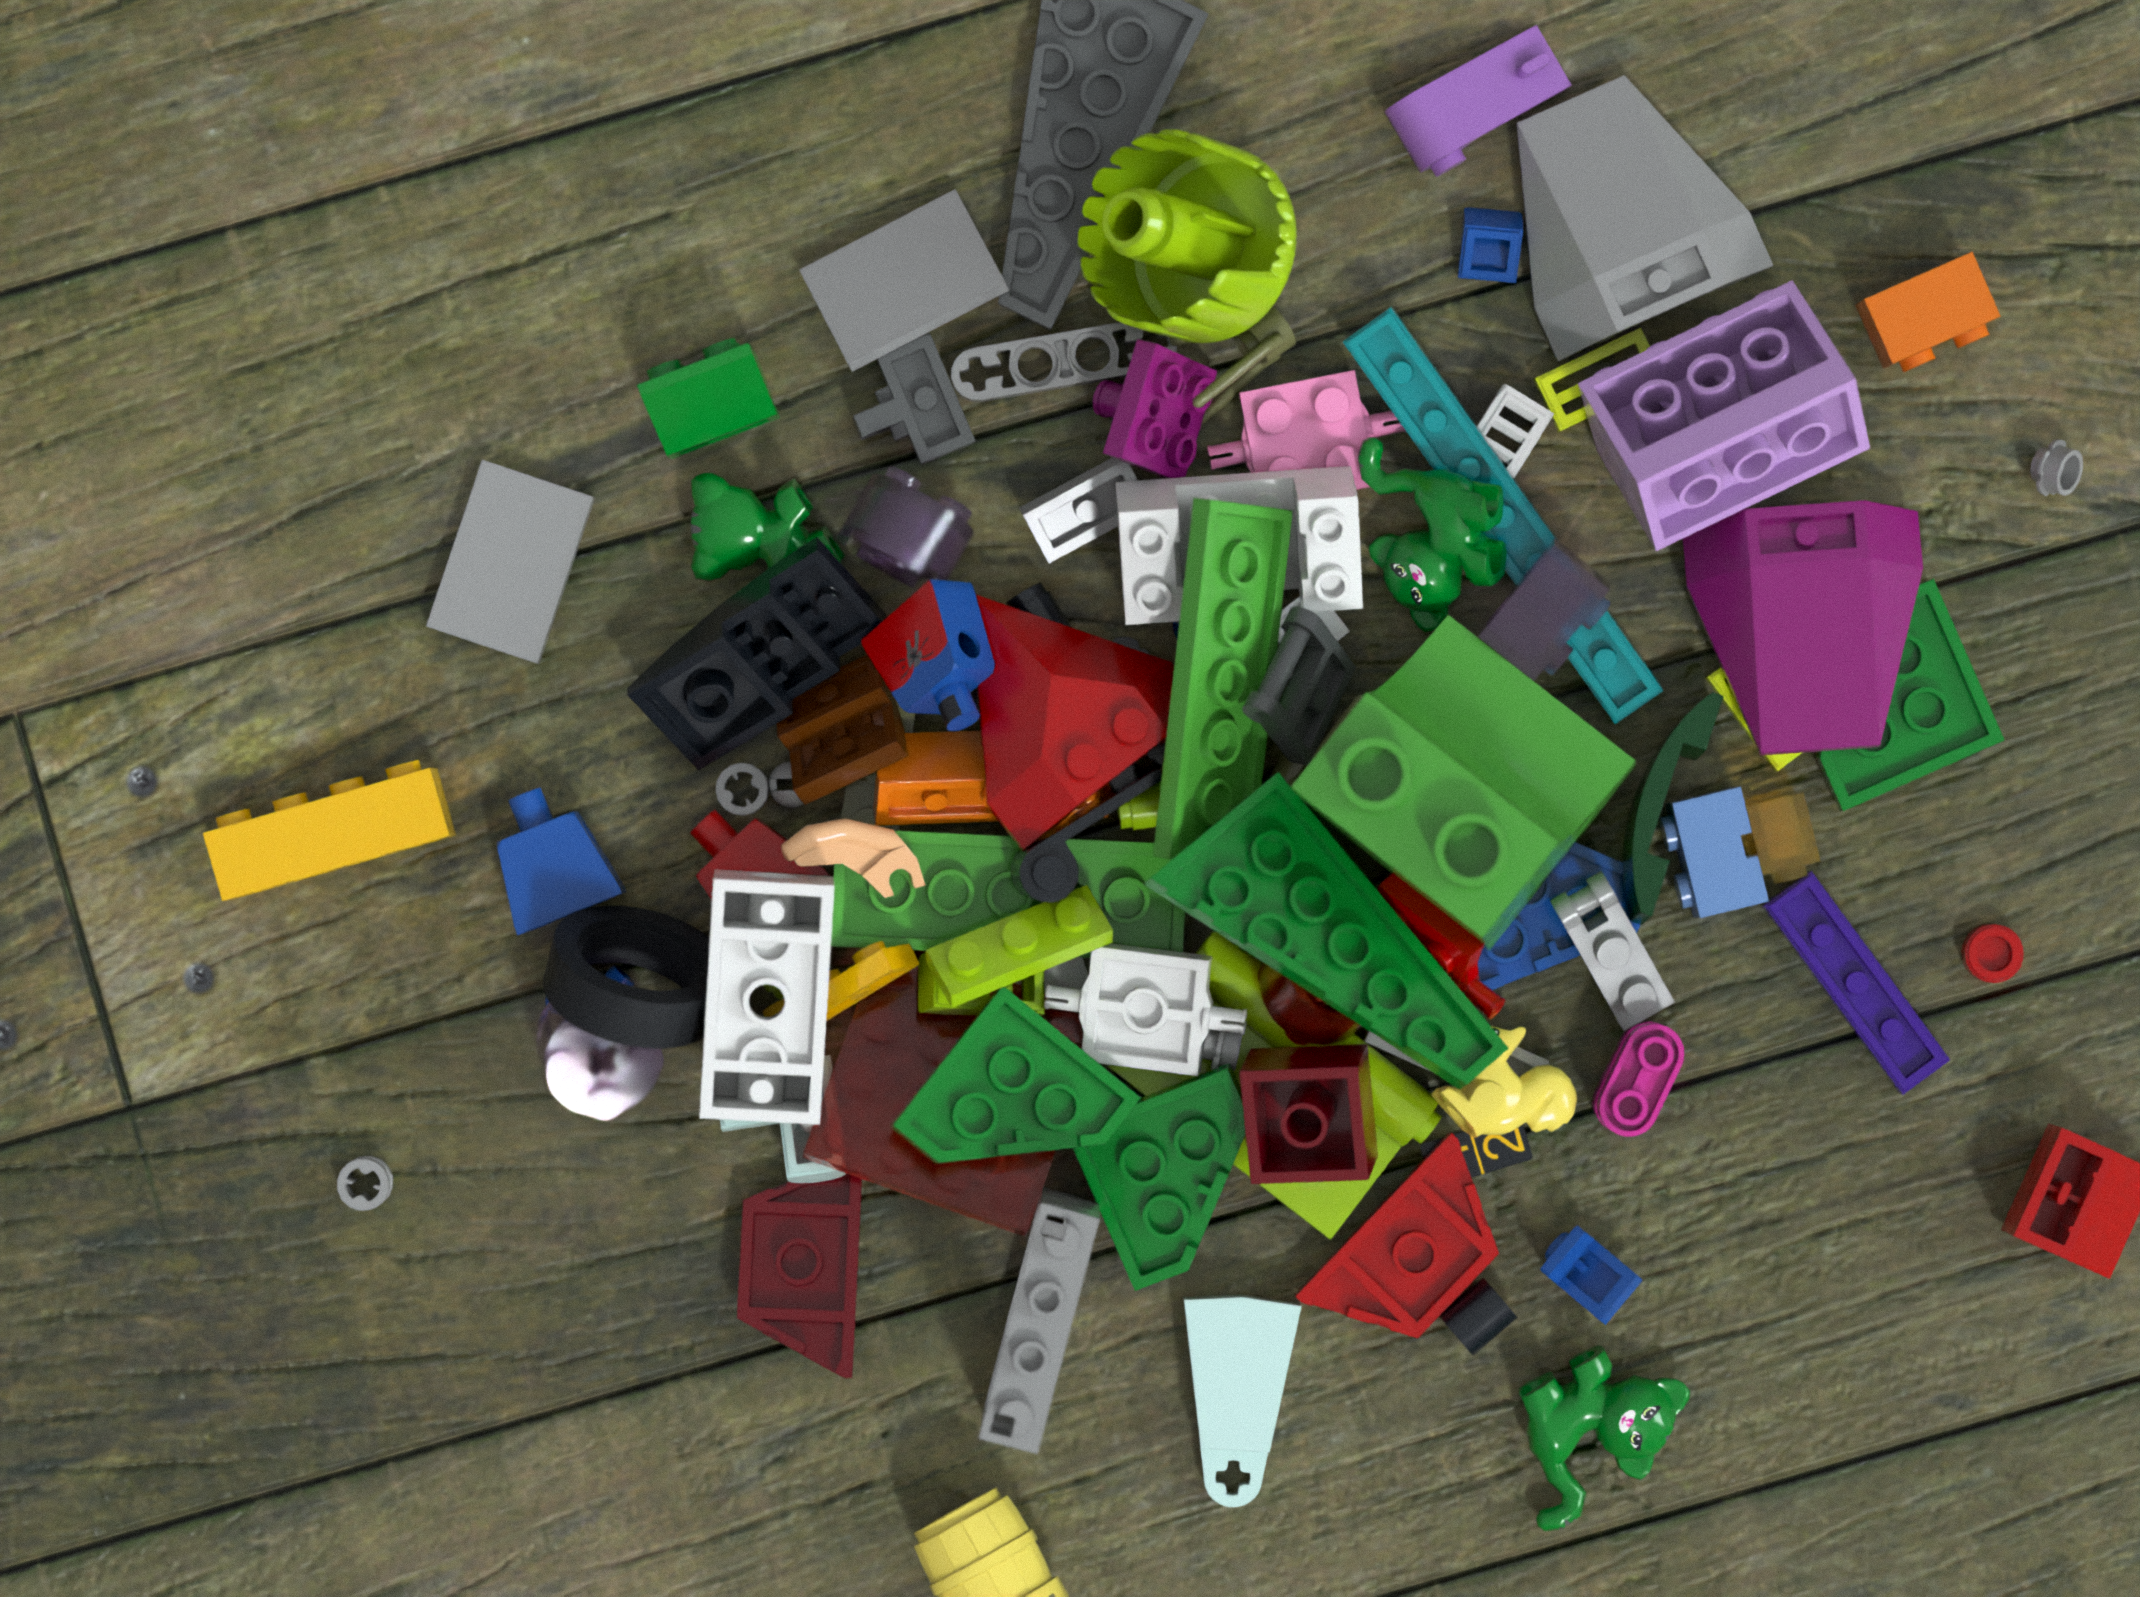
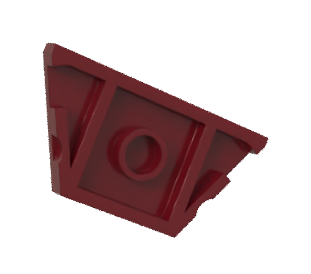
M855 1150L844 1155L846 1174L842 1177L815 1183H791L788 1181L773 1189L764 1190L744 1199L740 1246L737 1319L843 1379H853L864 1160V1152Z

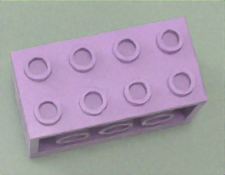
M1793 280L1773 290L1761 292L1752 300L1721 315L1709 317L1700 325L1667 341L1655 343L1646 351L1613 367L1603 368L1592 377L1578 383L1597 452L1656 551L1870 449L1856 378Z

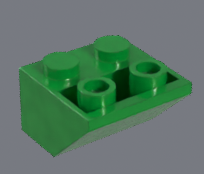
M735 338L715 343L702 350L703 360L687 366L681 364L679 359L665 362L647 370L646 373L649 380L637 384L663 449L671 460L780 419L756 352L749 342L739 345Z

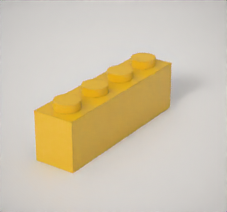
M419 760L410 761L385 769L388 778L385 781L365 786L363 776L328 785L331 796L309 802L307 793L304 792L272 801L275 812L252 818L250 808L216 817L218 829L204 832L203 836L222 901L237 899L456 836L438 769L426 768L422 770Z

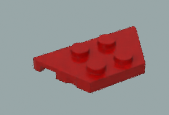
M1449 1132L1294 1294L1301 1303L1318 1306L1344 1314L1349 1318L1383 1326L1391 1331L1418 1339L1495 1259L1499 1251L1484 1215L1480 1198L1470 1176L1458 1138Z

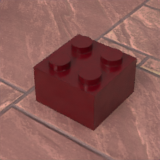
M1368 1044L1250 1049L1239 1073L1251 1184L1369 1180L1378 1158Z

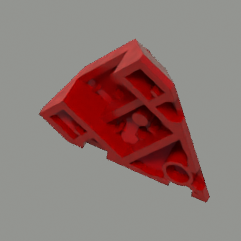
M976 595L995 662L993 674L977 687L981 746H983L986 779L984 782L986 805L1020 849L1024 851L1028 846L1067 818L1077 806L1158 744L1161 746L1166 742L1174 665L1170 661Z

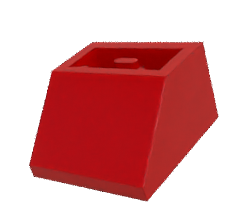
M2048 1123L2001 1230L2110 1279L2140 1213V1163L2067 1129Z

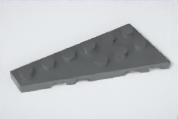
M1041 0L1002 277L1009 291L999 296V306L1049 331L1052 330L1081 272V258L1089 256L1088 253L1078 247L1077 235L1081 226L1097 225V223L1084 217L1082 214V206L1087 198L1091 196L1104 197L1102 193L1093 190L1092 179L1095 173L1102 167L1121 169V167L1110 162V156L1113 152L1123 146L1136 147L1131 142L1136 137L1151 132L1209 13L1183 0Z

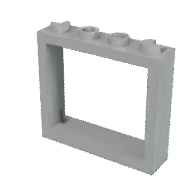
M1042 1186L982 1412L979 1439L1038 1454L1100 1220L1099 1204L1095 1200ZM1047 1215L1062 1218L1064 1221L1061 1223L1046 1218Z

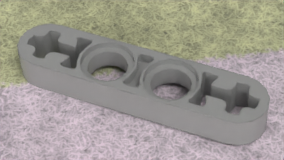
M1118 322L974 347L963 351L955 359L951 368V380L955 391L962 398L971 402H987L1102 382L1105 379L1125 378L1129 367H1118L1119 348L1112 334L1125 332V345L1136 343L1137 339L1142 340L1144 330ZM1155 334L1156 338H1166L1168 347L1165 348L1176 352L1177 346L1170 344V337ZM1099 339L1108 346L1110 360L1102 370L1090 372L1078 364L1076 350L1083 341ZM1030 349H1041L1052 360L1050 374L1039 382H1031L1025 379L1018 369L1020 356ZM1010 352L1009 371L1016 384L1014 387H1002L1003 375L986 379V389L982 391H974L971 382H961L960 373L969 371V361L981 359L983 368L1000 367L1001 362L997 354ZM1133 353L1127 354V359L1129 362L1131 361Z

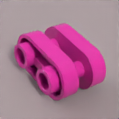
M1642 1021L1624 1031L1593 1095L1592 1106L1594 1114L1604 1127L1625 1137L1638 1136L1652 1127L1684 1061L1683 1043L1672 1029L1656 1022Z

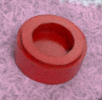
M1985 924L1973 929L1965 938L1961 952L1962 961L1967 971L1976 979L1989 983H2000L2013 977L2020 969L2024 957L2023 946L2016 933L2005 926L1997 924Z

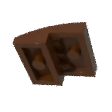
M868 654L840 667L839 672L794 698L793 714L776 723L778 738L790 753L793 791L804 805L908 756L904 729L896 699Z

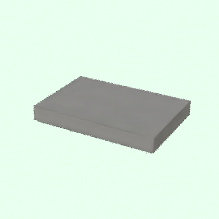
M956 189L799 270L852 372L1009 291L1005 280Z
M482 460L426 627L540 664L595 497Z

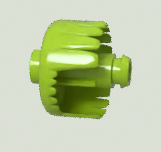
M1178 129L1161 130L1158 134L1146 133L1136 137L1131 142L1136 147L1123 146L1117 149L1110 156V162L1121 167V169L1102 167L1095 173L1092 179L1093 190L1102 193L1104 197L1091 196L1084 201L1082 206L1083 216L1094 221L1097 225L1081 226L1077 235L1078 247L1089 255L1094 256L1093 258L1082 257L1080 261L1083 277L1090 284L1094 285L1090 288L1094 299L1100 305L1107 308V312L1112 318L1122 324L1191 343H1211L1227 340L1255 325L1267 314L1282 293L1288 281L1295 257L1297 231L1295 214L1290 196L1279 176L1259 157L1246 150L1198 133H1188Z

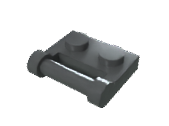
M1292 607L1283 623V627L1286 630L1284 637L1258 690L1249 693L1242 711L1248 718L1262 725L1289 762L1309 765L1356 666L1318 615L1302 607ZM1293 670H1294V673H1293V675H1292V677H1291V679H1290V681H1289V683H1288V685H1287V682H1288V680H1289V678H1290V676H1291V674H1292V672H1293Z

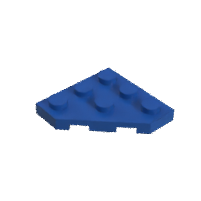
M1575 843L1491 950L1488 951L1483 947L1478 960L1479 980L1491 990H1494L1525 976L1580 956L1550 900L1563 892L1570 896L1588 886L1586 879L1602 871L1613 889L1620 905L1637 933L1640 924L1631 922L1626 905L1623 885V863ZM1599 906L1580 918L1584 922L1603 910Z

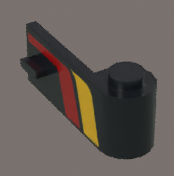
M1135 762L1108 783L1112 789L1111 791L1060 822L1024 851L1020 849L1016 852L1011 862V878L1014 886L1022 895L1041 902H1056L1066 898L1074 890L1078 881V865L1065 841L1160 782L1162 779L1161 770L1159 768L1147 767L1137 774L1135 769L1139 766Z

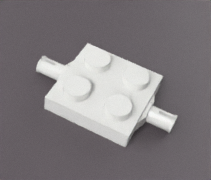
M1110 943L1091 951L1089 976L1082 989L1048 984L1045 997H1048L1045 1000V1009L1079 1012V1019L1083 1029L1082 1050L1096 1062L1108 1065L1198 1076L1201 1070L1203 1042L1210 1029L1244 1035L1247 1023L1245 1021L1247 1019V1009L1239 1010L1213 1006L1209 990L1212 956Z

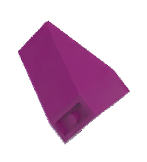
M1866 500L1743 509L1683 538L1682 545L1687 591L1760 756L1879 747L1923 571L1918 511Z

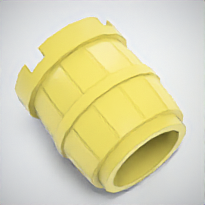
M997 1487L914 1532L919 1542L914 1548L931 1583L929 1588L934 1596L1048 1597L1054 1593L1055 1597H1069L1059 1577L1051 1576L1047 1563L1036 1543L1038 1538L1033 1529L1028 1528L1009 1496L1001 1497Z

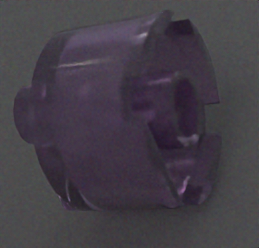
M890 466L885 476L880 474L871 475L837 535L838 541L845 546L851 537L861 545L856 554L857 557L882 573L912 588L915 587L919 578L924 581L930 579L948 581L974 535V530L967 523L972 512L961 503L947 496H941L937 502L918 491L921 483L916 478L901 469Z
M550 1003L546 1005L538 1019L536 1048L541 1067L553 1094L571 1110L584 1115L594 1116L599 1120L615 1119L622 1112L641 1102L654 1087L664 1062L661 1049L631 1047L596 1037L567 1021ZM594 1047H596L598 1050H601V1051L594 1050V1051L591 1052V1053L589 1052V1051H590L591 1049H593Z

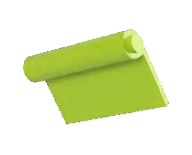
M1215 930L1210 933L1194 953L1212 956L1209 990L1213 1006L1239 1010L1247 1009L1246 1029L1244 1035H1242L1238 1060L1234 1071L1240 1087L1239 1071L1252 1048L1367 1044L1265 963ZM1369 1044L1368 1054L1378 1158L1369 1180L1258 1184L1329 1240L1333 1238L1399 1149L1405 1146L1412 1138L1421 1144L1442 1118L1435 1111L1438 1103L1431 1096V1093ZM1202 1059L1201 1070L1198 1075L1211 1070V1060ZM1107 1066L1144 1096L1195 1077L1192 1075L1124 1066ZM1245 1135L1233 1165L1250 1178Z

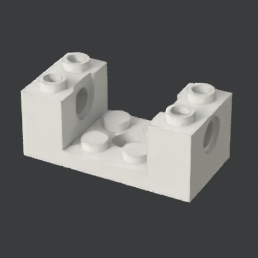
M1351 466L1115 482L1122 595L1126 625L1180 621L1193 498L1293 510L1284 590L1299 589L1302 607L1312 612L1363 609L1358 494Z
M714 870L699 1118L820 1125L834 901L833 876ZM763 984L776 986L781 990L785 998L781 1011L771 1017H763L756 1014L749 1004V997L752 991Z

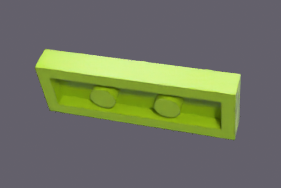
M1085 885L1073 890L1064 899L1056 902H1043L926 950V963L951 1008L1113 943V929L1090 889Z

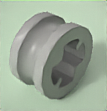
M738 763L730 765L722 771L717 779L715 789L717 799L722 807L732 814L745 816L756 813L765 805L769 798L768 778L761 769L753 764ZM740 772H747L753 775L751 785L759 789L756 800L752 803L750 799H745L747 806L744 807L734 804V793L726 789L727 783L732 776L735 780H740Z
M361 1156L347 1163L340 1171L337 1179V1191L341 1200L348 1207L358 1211H369L378 1207L390 1196L393 1188V1175L389 1166L383 1160L374 1156ZM359 1168L363 1174L374 1171L378 1175L380 1182L373 1186L374 1189L379 1190L376 1197L371 1198L366 1192L357 1196L352 1191L350 1184L357 1181V1178L351 1176L355 1169Z

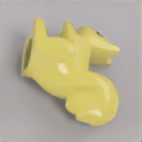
M1491 1026L1509 1049L1460 1090L1446 1085L1436 1088L1431 1093V1096L1464 1132L1474 1138L1482 1134L1503 1135L1510 1133L1524 1123H1527L1534 1132L1545 1129L1553 1132L1569 1122L1575 1113L1577 1104L1576 1089L1571 1079L1560 1068L1548 1064L1535 1066L1519 1077L1506 1062L1526 1034L1524 1027L1507 1030Z

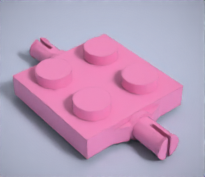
M1355 370L1238 392L1244 420L1241 440L1213 446L1207 445L1209 457L1232 453L1230 456L1210 459L1211 470L1246 463L1251 473L1351 466L1356 490L1370 487L1361 479L1358 454L1362 441L1369 437H1381L1401 432L1406 433V430L1400 422L1383 426L1384 422L1398 420L1392 411L1369 415L1360 400Z

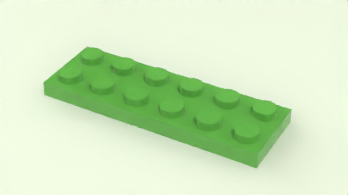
M1193 498L1153 849L1154 857L1174 859L1262 786L1267 732L1260 723L1248 718L1243 713L1242 708L1249 693L1258 690L1277 651L1293 510Z
M894 830L917 858L925 886L914 889L909 873L904 869H897L892 872L889 878V884L894 896L884 898L860 874L844 864H833L834 901L831 946L865 948L873 943L883 941L886 948L909 943L912 950L926 951L931 947L1043 902L1022 895L1014 886L1011 878V862L1016 852L1020 850V847L1011 836ZM1072 838L1065 841L1078 865V881L1074 890L1085 885L1088 886L1113 929V944L1183 952L1185 911L1144 885L1149 878L1172 860L1154 857V842ZM1091 952L1078 957L1091 958Z

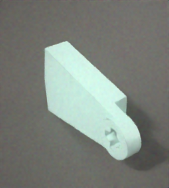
M1248 1295L1183 1297L1204 1485L1208 1494L1215 1502L1226 1507H1240L1251 1502L1259 1493L1262 1485L1302 1306L1300 1303ZM1232 1460L1239 1461L1240 1470L1250 1474L1249 1482L1239 1483L1236 1493L1226 1492L1225 1483L1216 1481L1215 1478L1217 1471H1225L1228 1467V1461Z

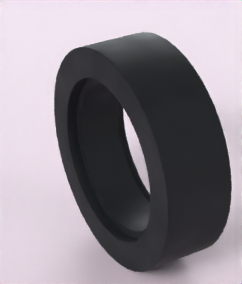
M597 906L579 910L564 918L555 930L544 973L543 990L549 1003L563 1018L596 1037L638 1048L667 1049L686 1046L704 1038L710 938L695 927L679 919L648 909L630 906ZM598 963H623L639 966L669 978L679 985L681 989L649 990L629 986L601 974L590 965Z

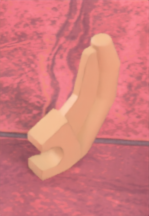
M843 818L807 825L781 845L784 858L789 862L794 860L801 867L844 864L860 874L884 898L894 896L889 884V878L892 872L897 869H904L909 873L914 889L925 886L917 858L893 829Z

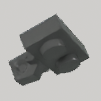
M930 333L876 359L887 387L875 391L879 405L853 415L852 419L861 440L889 429L894 441L908 436L921 466L975 444L972 431Z

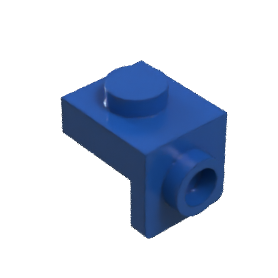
M1575 1226L1570 1233H1562L1550 1244L1545 1253V1260L1547 1261L1540 1268L1543 1274L1605 1325L1643 1281V1279L1579 1226Z

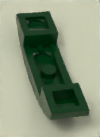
M1714 692L1710 693L1673 728L1651 759L1639 783L1627 821L1622 862L1625 900L1631 922L1643 925L1652 917L1668 869L1669 860L1649 854L1648 850L1678 758L1682 756L1696 761L1706 751L1723 695Z

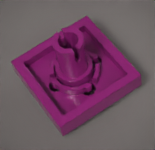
M1137 339L1124 384H1118L1112 380L1105 379L1100 382L1094 392L1093 409L1095 414L1101 417L1113 418L1103 453L1164 479L1186 477L1188 467L1196 455V441L1203 417L1212 399L1200 408L1194 407L1192 401L1194 397L1215 380L1217 371L1161 345Z

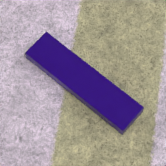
M1807 871L1769 899V902L1761 905L1900 1094L1904 1095L1950 1061L1944 1050L1812 871Z

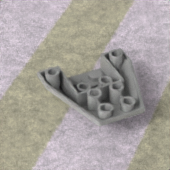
M1625 75L1516 123L1533 307L1557 362L1609 340L1619 332L1716 289L1719 291L1773 267V263L1750 212Z

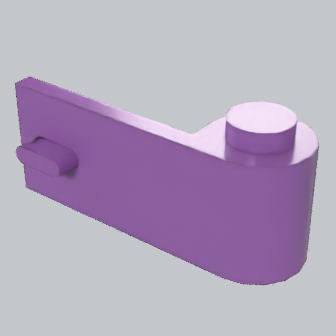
M1535 25L1412 92L1390 106L1384 113L1418 171L1422 173L1431 169L1434 175L1438 177L1466 160L1462 149L1474 140L1565 91L1572 85L1538 26Z

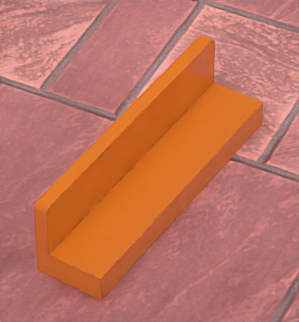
M980 731L904 733L908 756L875 772L873 813L876 826L998 821L986 805L983 746H981ZM1108 783L1077 806L1068 817L1111 791L1112 789Z

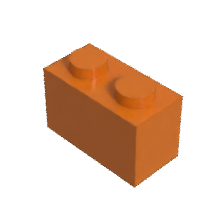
M1973 252L1855 304L1883 369L1899 362L1903 373L1935 359L1932 347L1950 339H1953L1958 349L1990 335L1985 324L2001 317Z

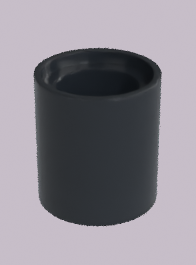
M1484 1278L1480 1279L1439 1316L1473 1356L1518 1318Z

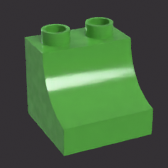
M1447 615L1422 646L1389 680L1373 692L1365 693L1291 788L1314 814L1390 874L1394 873L1484 943V948L1490 951L1635 769L1636 760L1455 619Z

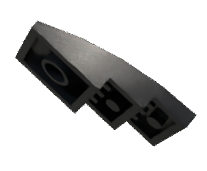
M815 537L764 571L708 614L675 642L627 688V696L698 770H701L793 714V699L839 672L840 656L860 645L861 640L887 618L886 613L819 538Z

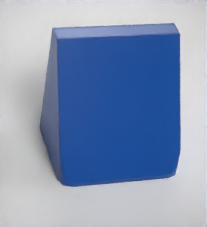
M1466 207L1464 209L1458 278L1516 283L1523 237V216L1520 212Z

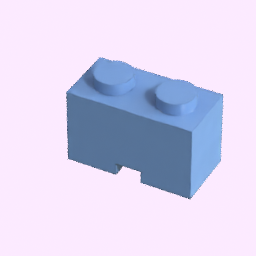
M1730 787L1665 803L1668 816L1659 818L1660 828L1667 851L1677 850L1682 873L1673 875L1678 901L1682 909L1691 907L1693 917L1704 918L1769 902L1758 855L1746 856L1741 835L1752 833L1741 787Z

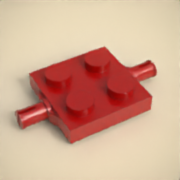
M1392 873L1378 885L1377 891L1473 1006L1485 1014L1488 1019H1493L1502 1009L1506 1000L1479 980L1478 960L1485 944Z

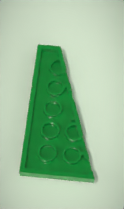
M1279 772L1144 883L1151 890L1459 1090L1468 1085L1509 1049L1301 798L1296 795Z

